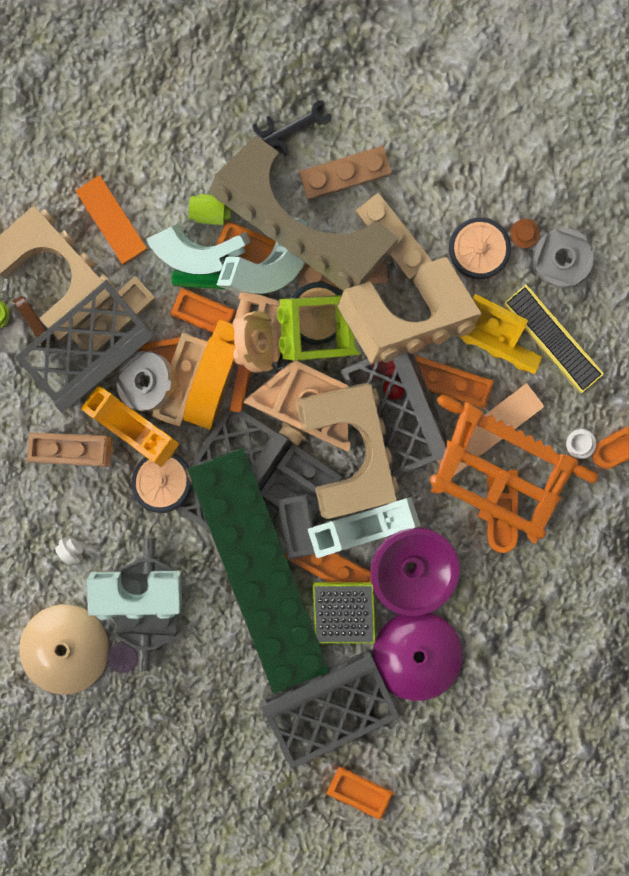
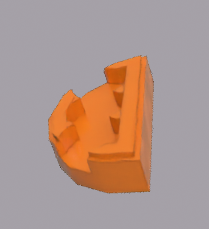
M244 365L238 366L230 411L239 413L244 406V399L251 371Z

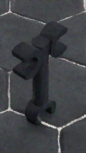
M319 100L313 104L311 112L275 130L273 119L267 116L266 121L269 128L261 131L258 125L254 123L253 132L271 147L282 149L286 156L288 155V147L281 140L315 122L320 125L327 124L331 121L332 116L327 114L321 117L317 114V111L325 106L324 101Z

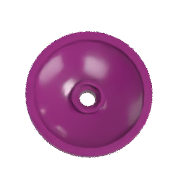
M415 527L404 529L387 538L376 551L370 570L371 584L378 599L391 611L406 616L424 615L441 607L453 594L459 579V560L453 546L441 534L427 528ZM409 562H414V567L406 570V565Z
M433 613L420 616L401 614L395 616L383 626L374 643L373 661L385 687L396 696L406 700L425 701L443 694L453 685L462 666V646L457 633L447 621ZM417 651L424 653V660L419 663L413 659V655Z

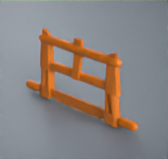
M444 394L437 398L440 406L455 414L459 413L460 416L452 440H447V447L438 473L430 478V483L434 486L430 492H446L480 509L478 518L489 522L491 515L526 532L528 539L536 544L537 539H543L546 536L544 528L558 502L562 499L559 495L572 472L589 483L597 482L598 474L582 465H577L579 461L573 457L554 452L550 444L544 446L541 440L535 442L532 435L525 436L522 430L516 432L512 425L506 427L503 420L497 422L493 415L488 417L482 415V411L469 403L464 402L462 405V403ZM476 426L554 465L544 490L466 451ZM460 461L495 479L486 498L451 482ZM505 485L539 501L531 521L497 505Z

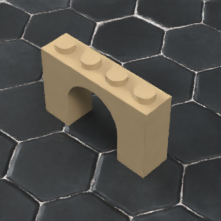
M33 205L0 235V275L6 279L27 259L39 253H55L68 261L72 273L69 290L61 300L39 318L49 328L106 279L113 288L115 286L104 274L98 277L94 273L92 268L95 264L84 252L80 255L76 253L72 248L76 243L64 230L60 234L52 226L56 223L55 219L45 208L40 212ZM106 289L96 296V309H99L112 297ZM92 300L84 308H92ZM77 312L73 316L72 328H79L91 317V313ZM69 320L61 327H69ZM55 331L53 333L62 344L68 340V332Z
M447 257L422 264L413 281L431 312V318L426 321L409 322L393 315L384 305L371 281L344 290L337 307L371 364L380 361H392L400 354L406 352L415 353L424 346L432 343L438 345L450 337L458 334L465 336L475 329V324L481 312Z
M363 383L296 399L302 429L311 430L345 422L355 427L365 442V460L356 474L342 481L315 487L321 516L330 519L397 502L395 494L398 493V484L396 478L391 476L389 464H392V457L389 448L384 446L382 435H385L386 431L382 418H378L376 406H379V398L376 389H372L371 384Z

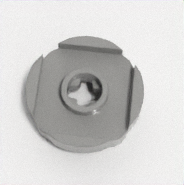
M560 228L547 233L540 239L534 250L533 262L535 273L545 283L556 288L576 286L587 277L593 266L594 255L587 242L588 240L583 234L570 228ZM566 251L568 252L567 257L571 259V263H565L563 266L559 265V260L555 258V255Z
M135 352L120 365L118 372H121L120 382L117 381V391L121 400L128 407L140 411L157 410L169 400L171 394L177 388V382L170 363L158 353ZM143 375L150 377L148 387H141Z

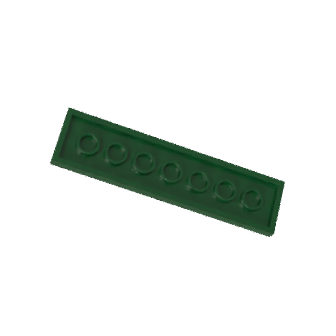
M238 448L187 468V474L272 693H277L328 672L327 664L244 448Z

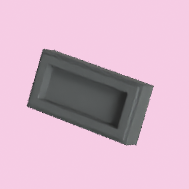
M308 495L278 499L288 559L315 554L308 529L313 527Z

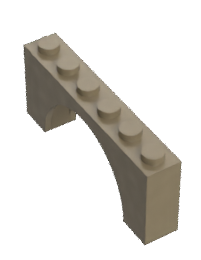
M257 136L252 138L215 174L209 191L212 196L239 214L241 218L260 229L266 236L285 247L291 254L296 255L310 265L315 271L324 275L342 290L366 283L391 255L399 239L398 236L376 221L366 228L353 233L330 234L311 229L293 219L279 205L270 186L269 174L274 168L279 152Z

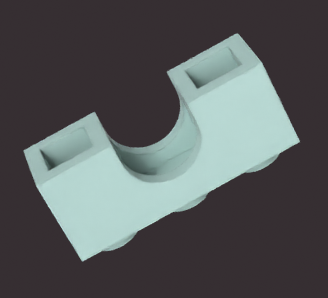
M151 571L148 577V590L140 595L130 594L123 588L121 572H91L87 578L88 615H96L98 619H111L115 615H127V618L139 619L145 617L146 614H157L158 618H172L175 614H180L182 608L181 571Z

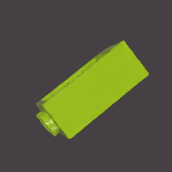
M342 295L280 299L277 317L281 324L282 336L279 338V349L283 354V359L305 360L360 355L355 347V336L337 307ZM335 304L337 348L301 351L299 307Z

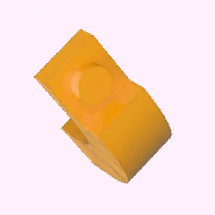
M219 319L200 360L184 411V421L211 430L220 410L225 387L235 363V331L231 323Z
M99 385L81 407V410L161 468L173 456L175 449L179 445L177 441Z

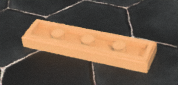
M526 383L484 416L493 415L497 422L503 420L506 427L512 425L516 429L545 406ZM476 426L466 451L480 457L502 440V438ZM442 459L436 460L439 465L441 464ZM460 461L454 476L468 465Z

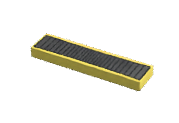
M527 285L503 304L507 310L528 320L524 330L580 394L604 374Z

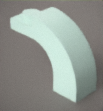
M293 218L305 226L308 224V222L300 218ZM276 242L271 254L259 264L241 257H226L217 285L239 293H269L291 282L298 275L305 262Z
M412 497L309 528L308 532L316 558L393 535L404 529L419 527L420 523Z

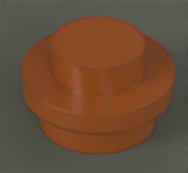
M530 219L516 221L510 230V238L514 245L523 249L533 247L540 237L538 225Z

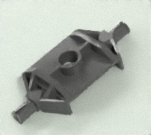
M143 538V556H141V559L117 570V572H121L123 588L130 594L140 595L148 590V577L151 571H176L157 560V556H155L156 538H150V550L149 538ZM146 614L145 617L139 619L127 618V615H117L114 637L137 649L138 671H143V663L144 671H150V653L153 652V649L176 638L177 614L172 618H158L157 614Z

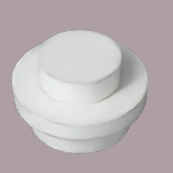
M585 429L573 431L566 441L568 452L577 459L590 457L595 452L597 446L594 435Z
M67 537L59 540V545L55 549L57 555L65 564L71 566L83 560V548L77 540Z

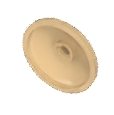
M63 604L46 608L30 620L23 631L19 652L23 669L34 684L47 692L67 695L83 691L99 679L108 663L110 645L107 632L95 615H88V610L82 607ZM59 645H64L67 649L64 656L58 655L56 651Z

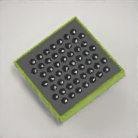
M314 582V625L318 643L376 642L375 596L371 582Z

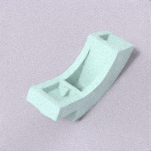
M179 224L146 239L155 254L165 263L175 269L192 274H208L222 270L226 254L228 257H236L246 252L244 246L251 243L247 233L244 232L215 246H201L189 240Z

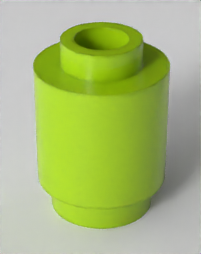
M199 193L198 196L190 197L189 219L196 220V223L224 226L225 220H231L232 209L219 202L214 196Z

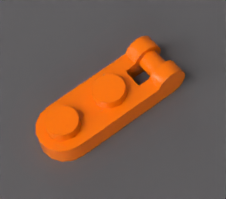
M507 470L518 477L517 470ZM486 474L488 494L495 479ZM507 485L508 493H501L497 505L518 515V490ZM491 515L489 522H487L488 545L495 552L506 553L511 551L517 544L518 528Z

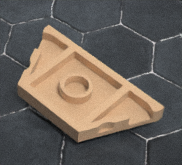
M296 360L289 363L244 401L245 404L348 452L350 449L348 423H336L316 429L304 430L301 428L295 401L296 399L349 386Z

